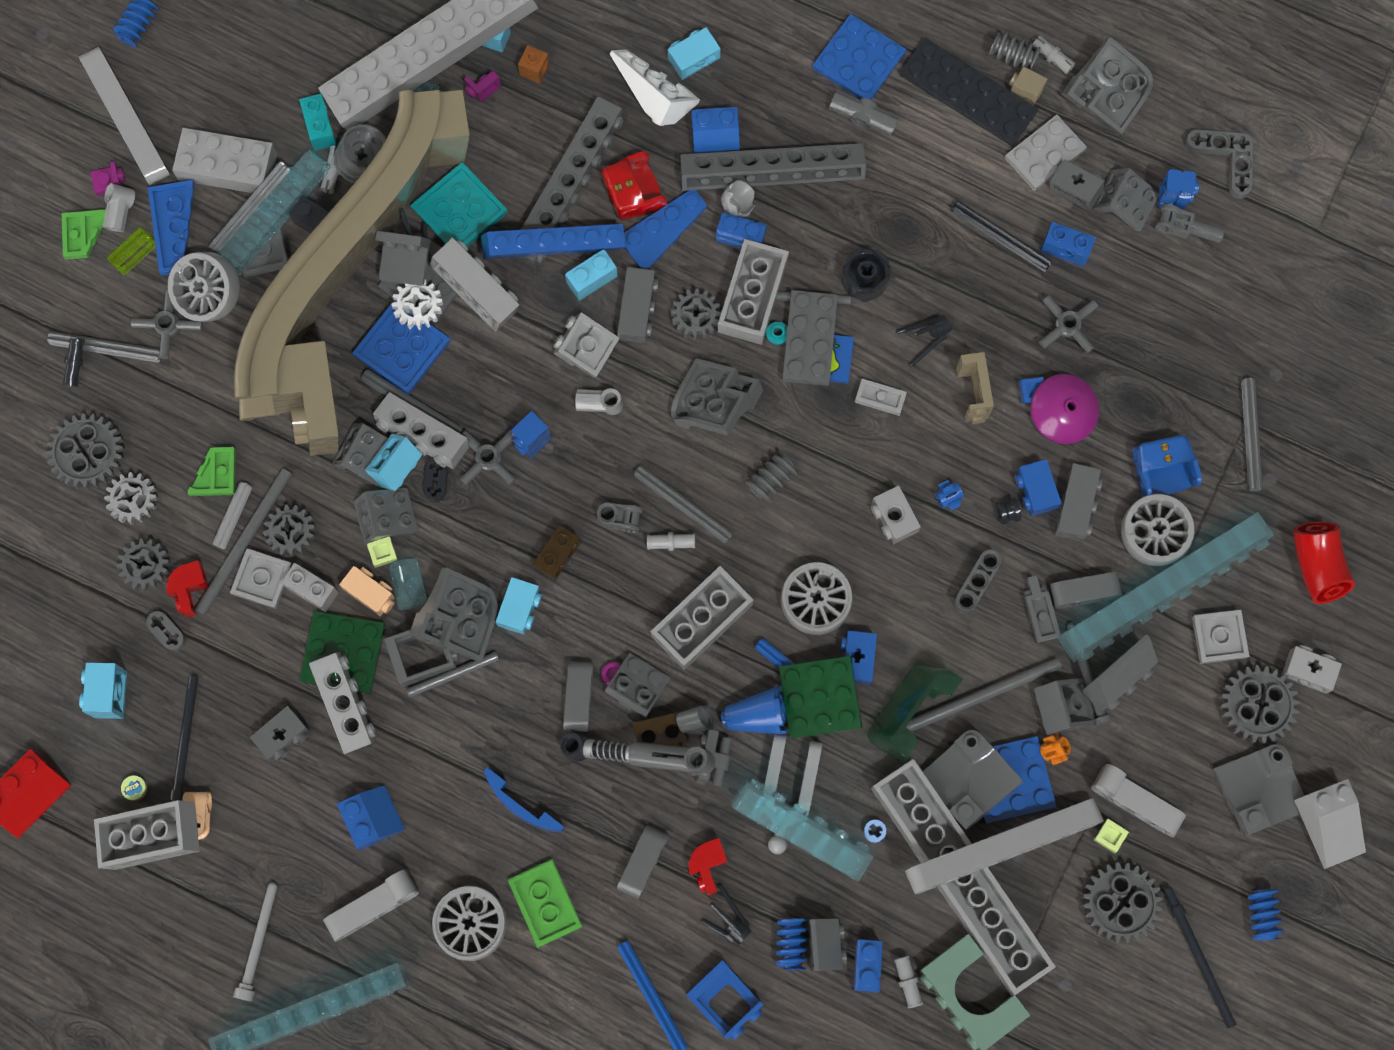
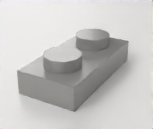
M862 379L855 403L900 416L907 392Z

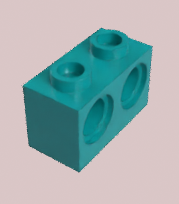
M322 94L299 99L314 151L336 146Z

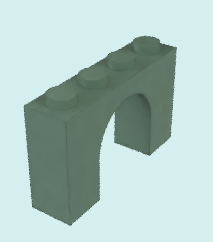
M967 934L919 970L922 974L919 978L928 990L932 987L938 995L935 997V1000L943 1010L947 1008L953 1015L950 1020L958 1030L963 1029L968 1035L965 1040L973 1050H987L1028 1018L1030 1014L1015 995L1010 996L995 1009L984 1015L969 1013L961 1007L955 995L956 980L965 968L983 955V952L974 940Z

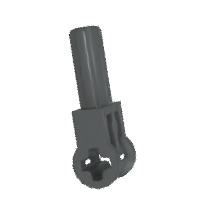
M1169 204L1162 205L1161 207L1162 215L1160 222L1156 224V230L1184 239L1189 234H1193L1217 243L1222 241L1224 230L1195 221L1194 213Z

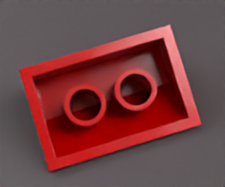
M30 749L0 778V825L18 839L72 786L39 752Z

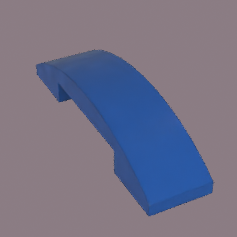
M489 768L484 770L487 781L494 793L520 819L547 831L562 833L565 830L563 825L546 812L537 819L503 792L508 785L506 781Z

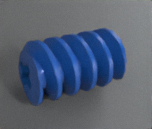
M132 0V3L127 5L128 10L123 12V18H119V25H115L113 28L117 38L133 48L137 47L133 39L140 41L142 39L138 31L142 33L147 31L142 25H151L147 17L155 18L156 16L151 10H159L150 0Z
M1279 889L1254 890V893L1249 895L1247 899L1255 902V904L1249 906V910L1256 912V914L1250 916V920L1257 921L1258 923L1251 926V929L1259 933L1252 936V939L1256 941L1282 939L1277 937V935L1283 933L1284 929L1278 928L1276 925L1283 921L1275 917L1276 914L1281 912V909L1273 907V905L1280 902V899L1272 897L1273 894L1279 892Z
M786 918L777 921V925L784 929L776 932L778 936L783 937L782 940L776 942V945L783 948L776 951V955L783 959L776 961L775 965L786 970H807V968L800 966V963L807 961L806 957L800 955V953L807 951L806 947L800 945V943L808 941V938L801 935L802 932L808 931L807 927L801 925L802 922L808 921L807 919Z

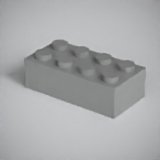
M182 128L172 171L179 181L193 180L196 184L253 193L274 169L277 152L273 143Z
M451 238L432 257L430 267L497 332L516 313L519 307L517 303L518 298L510 290L506 292L500 286L502 283L494 274L489 275L483 269L485 265L477 257L472 258L467 253L468 248L460 240L456 242Z
M744 239L718 322V333L760 345L763 344L787 266L789 251Z
M719 566L650 631L651 637L685 670L753 606V599Z
M177 800L94 819L98 868L117 870L200 852L195 803Z

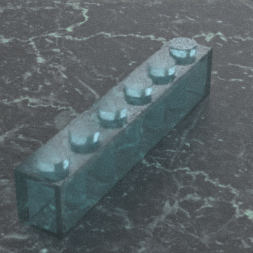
M747 779L743 781L730 803L731 808L857 882L860 881L874 857L869 852L870 847L859 840L857 843L848 839L850 835L839 828L833 831L827 827V821L818 816H815L814 819L806 815L807 810L796 803L794 806L789 805L785 802L786 798L778 792L773 791L771 794L765 791V785L755 779H752L751 782Z

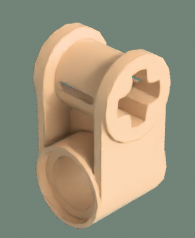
M185 792L183 801L195 803L196 820L201 825L200 828H197L198 840L204 839L210 832L211 793Z

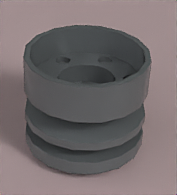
M359 124L352 126L345 132L334 153V165L337 172L343 179L355 183L375 158L386 141V137L380 130L371 125Z

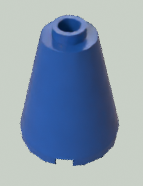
M776 686L725 706V711L721 712L723 726H727L728 730L788 734L789 728H785L784 722H788L784 695L779 693L783 688Z

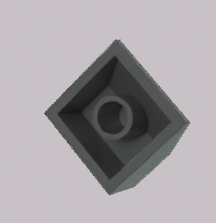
M1084 678L1058 680L1034 688L1036 702L1042 716V724L1047 735L1061 734L1096 725L1091 701L1082 692L1086 687Z
M839 919L809 920L808 932L812 972L842 970V964H847L846 949H841L840 939H845L844 925L839 924Z

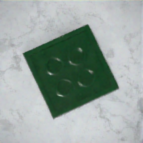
M314 611L299 681L301 683L317 685L309 663L341 652L342 656L345 655L348 659L350 669L347 670L350 677L354 678L359 688L357 692L371 695L385 623ZM332 673L330 677L331 683L338 686L341 683V677L338 673Z
M852 656L779 667L790 739L863 728Z

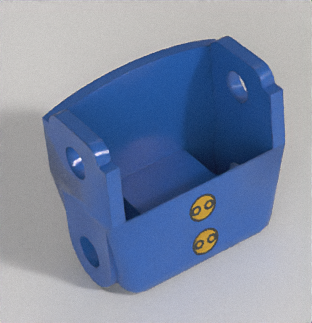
M1177 435L1133 447L1132 453L1136 466L1137 480L1143 497L1153 494L1170 495L1192 486L1198 487L1202 483L1198 461L1187 436Z

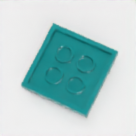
M463 162L410 205L411 209L444 244L453 238L456 242L458 240L463 242L466 247H469L508 214V210Z

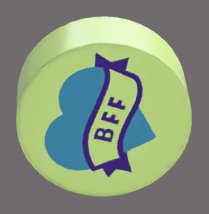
M129 776L122 782L121 792L125 798L137 801L145 796L147 784L141 777Z

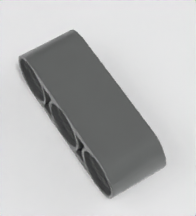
M986 550L981 554L954 600V609L957 613L968 615L978 604L1001 564V556L997 551ZM983 559H993L995 562V566L987 567L984 564ZM974 577L980 578L983 586L975 587L971 579ZM962 597L968 598L971 601V607H963L959 599Z
M1117 572L1050 584L1055 609L1122 597Z
M569 661L564 730L588 732L593 679L592 662Z
M646 825L619 881L617 890L638 900L640 899L668 840V834Z

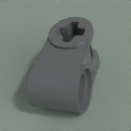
M603 503L597 510V522L604 528L621 530L628 533H639L638 523L640 514L643 513V508L634 505ZM604 511H611L614 517L610 520H605L601 517V514Z
M697 706L677 713V724L681 732L698 735L707 733L709 730H716V725H713L710 715L711 706Z

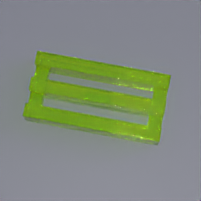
M140 227L107 257V260L124 276L156 247L155 241ZM146 241L149 242V243H148L144 248H142L132 259H130L123 267L120 266V265H121L122 263H124L129 257H131L133 254H135V253L137 252V250H138Z

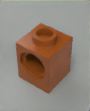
M527 45L518 63L520 76L541 84L550 65L548 53Z

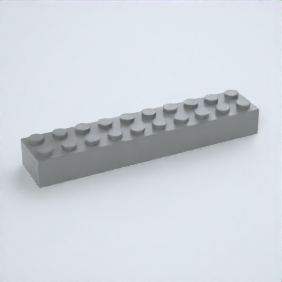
M451 0L318 87L340 125L347 131L352 126L364 123L399 100V92L404 90L413 91L537 10L538 7L534 0Z
M914 759L871 788L921 863L971 845V842ZM988 867L938 886V889L971 938L983 952L984 957L1011 996L1018 994L1055 968V965Z

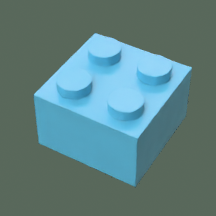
M86 663V668L82 670L81 674L84 693L80 695L79 705L82 708V712L93 718L124 719L127 671L115 663Z

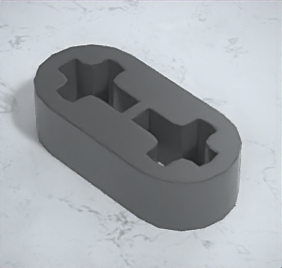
M156 611L147 617L146 624L148 629L164 647L176 652L185 646L186 639L184 634L168 616ZM156 618L159 620L163 619L161 621L165 627L163 631L155 626L154 620ZM169 632L175 637L179 635L177 645H169L171 642L167 636Z

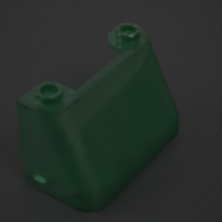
M927 664L914 665L869 728V742L903 766L917 745L916 736L906 728L909 721L927 696L932 700L940 695L951 697L963 678L947 669Z

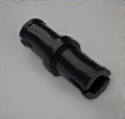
M69 338L67 358H64L66 368L62 384L78 387L80 366H83L81 359L85 340Z

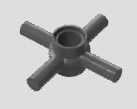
M168 290L165 291L164 311L159 312L154 319H131L132 328H152L161 335L159 358L168 359L170 338L175 337L180 330L202 331L203 322L179 320L173 314L174 306L170 300ZM166 321H172L168 328H162Z
M1048 295L1043 302L1057 317L1056 328L1039 341L1041 347L1045 349L1060 336L1064 338L1073 336L1086 353H1090L1095 347L1080 331L1081 320L1098 308L1097 303L1092 300L1078 312H1064L1053 298ZM1063 321L1072 322L1074 327L1067 328Z
M467 430L461 434L467 438L468 445L476 452V463L460 478V481L465 486L482 470H494L508 485H512L515 482L516 478L500 463V453L512 442L513 435L511 430L494 446H482ZM485 454L494 455V459L491 462L482 461Z

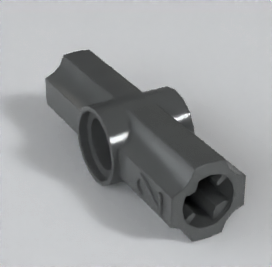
M838 90L834 94L829 106V110L849 118L854 125L864 129L870 127L888 136H892L900 118L878 108L877 104L869 99L860 98L859 100Z

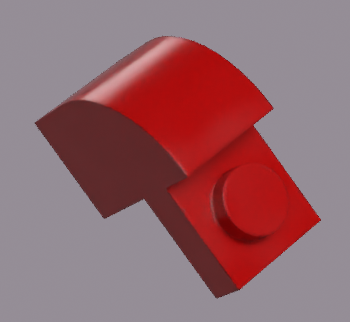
M199 561L182 565L171 573L167 581V594L172 599L178 597V599H175L177 610L179 613L182 612L187 618L197 615L191 593L209 587L204 566Z
M719 838L697 847L689 860V874L693 876L700 873L701 877L697 878L701 893L706 891L707 896L717 893L710 869L727 863Z

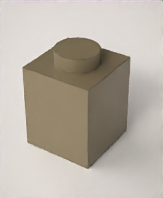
M1023 66L1020 73L1015 72L1010 81L1012 86L1011 92L1034 106L1046 85L1047 78Z

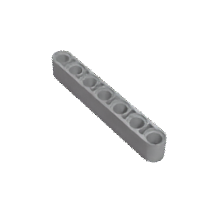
M99 46L78 56L148 184L152 185L169 176L170 174Z

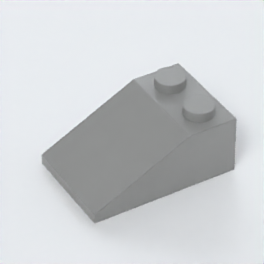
M1348 779L1294 800L1324 869L1366 853L1359 803Z

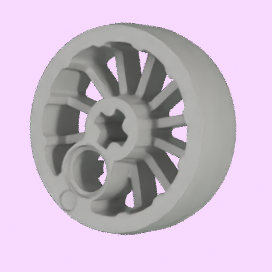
M194 252L182 257L175 263L168 278V293L173 306L181 315L193 321L211 322L223 318L232 311L239 297L240 284L236 270L227 259L216 253ZM199 260H204V266L200 264ZM192 267L196 272L194 279L191 278L192 271L190 269ZM220 272L221 277L215 279L218 273ZM224 281V287H219L218 283ZM183 286H189L190 292L184 294ZM217 290L223 291V297L217 292ZM194 296L195 298L189 305L187 298ZM199 303L200 313L195 310ZM208 303H209V306H210V308H211V312H209V313H207V312H208Z
M1163 494L1148 495L1134 502L1125 513L1121 523V538L1128 553L1137 561L1149 566H1165L1179 560L1190 548L1194 538V522L1189 510L1179 500ZM1148 505H1156L1155 518H1153ZM1161 506L1170 509L1164 518L1160 517ZM1138 509H1143L1148 521L1137 514ZM1173 512L1176 513L1180 519L1169 523L1167 519ZM1132 518H1134L1135 520H1137V522L1132 523V522H1131ZM1182 524L1184 532L1170 530L1171 527ZM1155 526H1157L1158 529H1162V532L1160 534H1158V531H1153V528ZM1142 527L1145 537H1138L1135 534V528ZM1169 536L1183 537V543L1179 544ZM1165 541L1177 549V552L1170 553ZM1150 542L1153 543L1152 555L1145 552ZM1145 543L1142 549L1137 545ZM1158 543L1165 556L1157 555Z
M820 562L808 563L796 568L786 578L781 591V608L788 622L797 630L811 635L827 634L839 628L847 619L853 602L852 589L844 574L837 568ZM815 572H817V574L815 575V577H814V579H813V581H812L811 576H810V573H815ZM806 575L810 588L800 582L798 578ZM819 578H827L830 581V586L822 588L818 585L817 580ZM835 581H837L840 587L833 589ZM796 584L806 593L794 592L789 589L791 585ZM842 591L845 600L828 596ZM819 594L821 601H818L817 604L813 603L812 597ZM792 596L804 598L805 600L790 605L788 598ZM828 602L842 604L844 607L842 612L839 613ZM806 605L807 607L799 617H796L792 612L793 609ZM823 608L829 610L837 618L829 622ZM809 610L813 611L811 624L801 621ZM816 611H820L825 623L824 625H815Z
M462 886L455 888L442 897L434 910L432 918L433 935L439 947L453 958L463 961L483 959L492 954L505 937L507 930L505 909L493 893L482 887ZM471 894L464 906L461 896ZM455 898L459 902L462 914L449 906V903ZM481 899L483 901V910L481 912L474 913L471 911L470 905L473 900ZM491 902L495 909L486 913L488 911V903ZM445 908L454 913L458 919L442 918ZM498 914V924L482 923L483 919ZM474 917L473 922L476 923V926L466 930L467 925L464 924V920ZM442 922L457 924L454 928L444 932L441 931ZM481 927L497 928L495 938H491L483 932ZM460 930L453 942L448 945L444 937ZM476 933H480L490 941V944L484 949L481 948ZM465 934L463 952H459L454 949V946ZM470 935H472L478 949L474 953H468Z

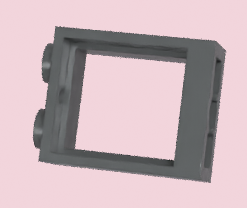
M411 630L384 639L398 683L402 688L455 669V662L459 661L455 652L443 648L448 663L408 676L398 645L416 639L409 636Z

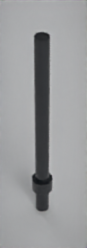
M189 676L173 790H170L169 801L171 802L183 801L185 793L182 790L198 684L197 676Z
M1172 886L1164 889L1163 893L1171 907L1169 911L1173 919L1176 918L1227 1028L1237 1025L1185 916L1187 912L1183 904L1179 903Z

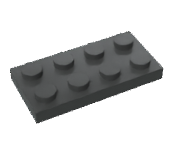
M791 291L782 381L829 386L838 295Z

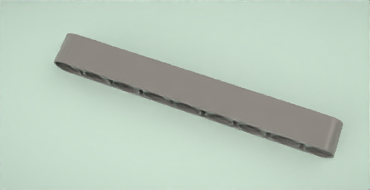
M1094 798L916 865L906 870L905 873L914 894L917 895L1102 823L1104 820Z

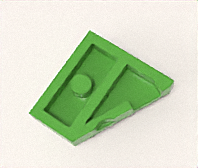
M106 209L62 213L63 257L65 260L89 258L103 228Z
M235 447L210 448L205 457V463L200 466L197 472L198 476L194 484L188 489V495H234L236 476Z

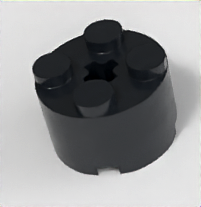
M862 248L855 250L848 256L844 266L842 282L845 290L852 297L862 302L878 298L884 293L889 282V261L877 249Z

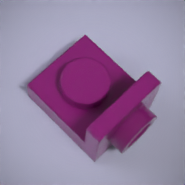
M494 71L488 75H483L477 84L468 76L464 78L466 86L464 90L470 98H476L480 103L501 87L499 76Z
M115 161L110 162V168L91 172L96 196L105 195L106 188L110 183L123 186L122 182L126 181L123 169L119 168Z

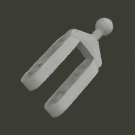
M774 735L760 809L776 824L775 835L768 841V848L774 854H781L787 848V841L784 838L786 826L808 819L822 749V743L810 741L797 810L773 806L787 737L786 735Z

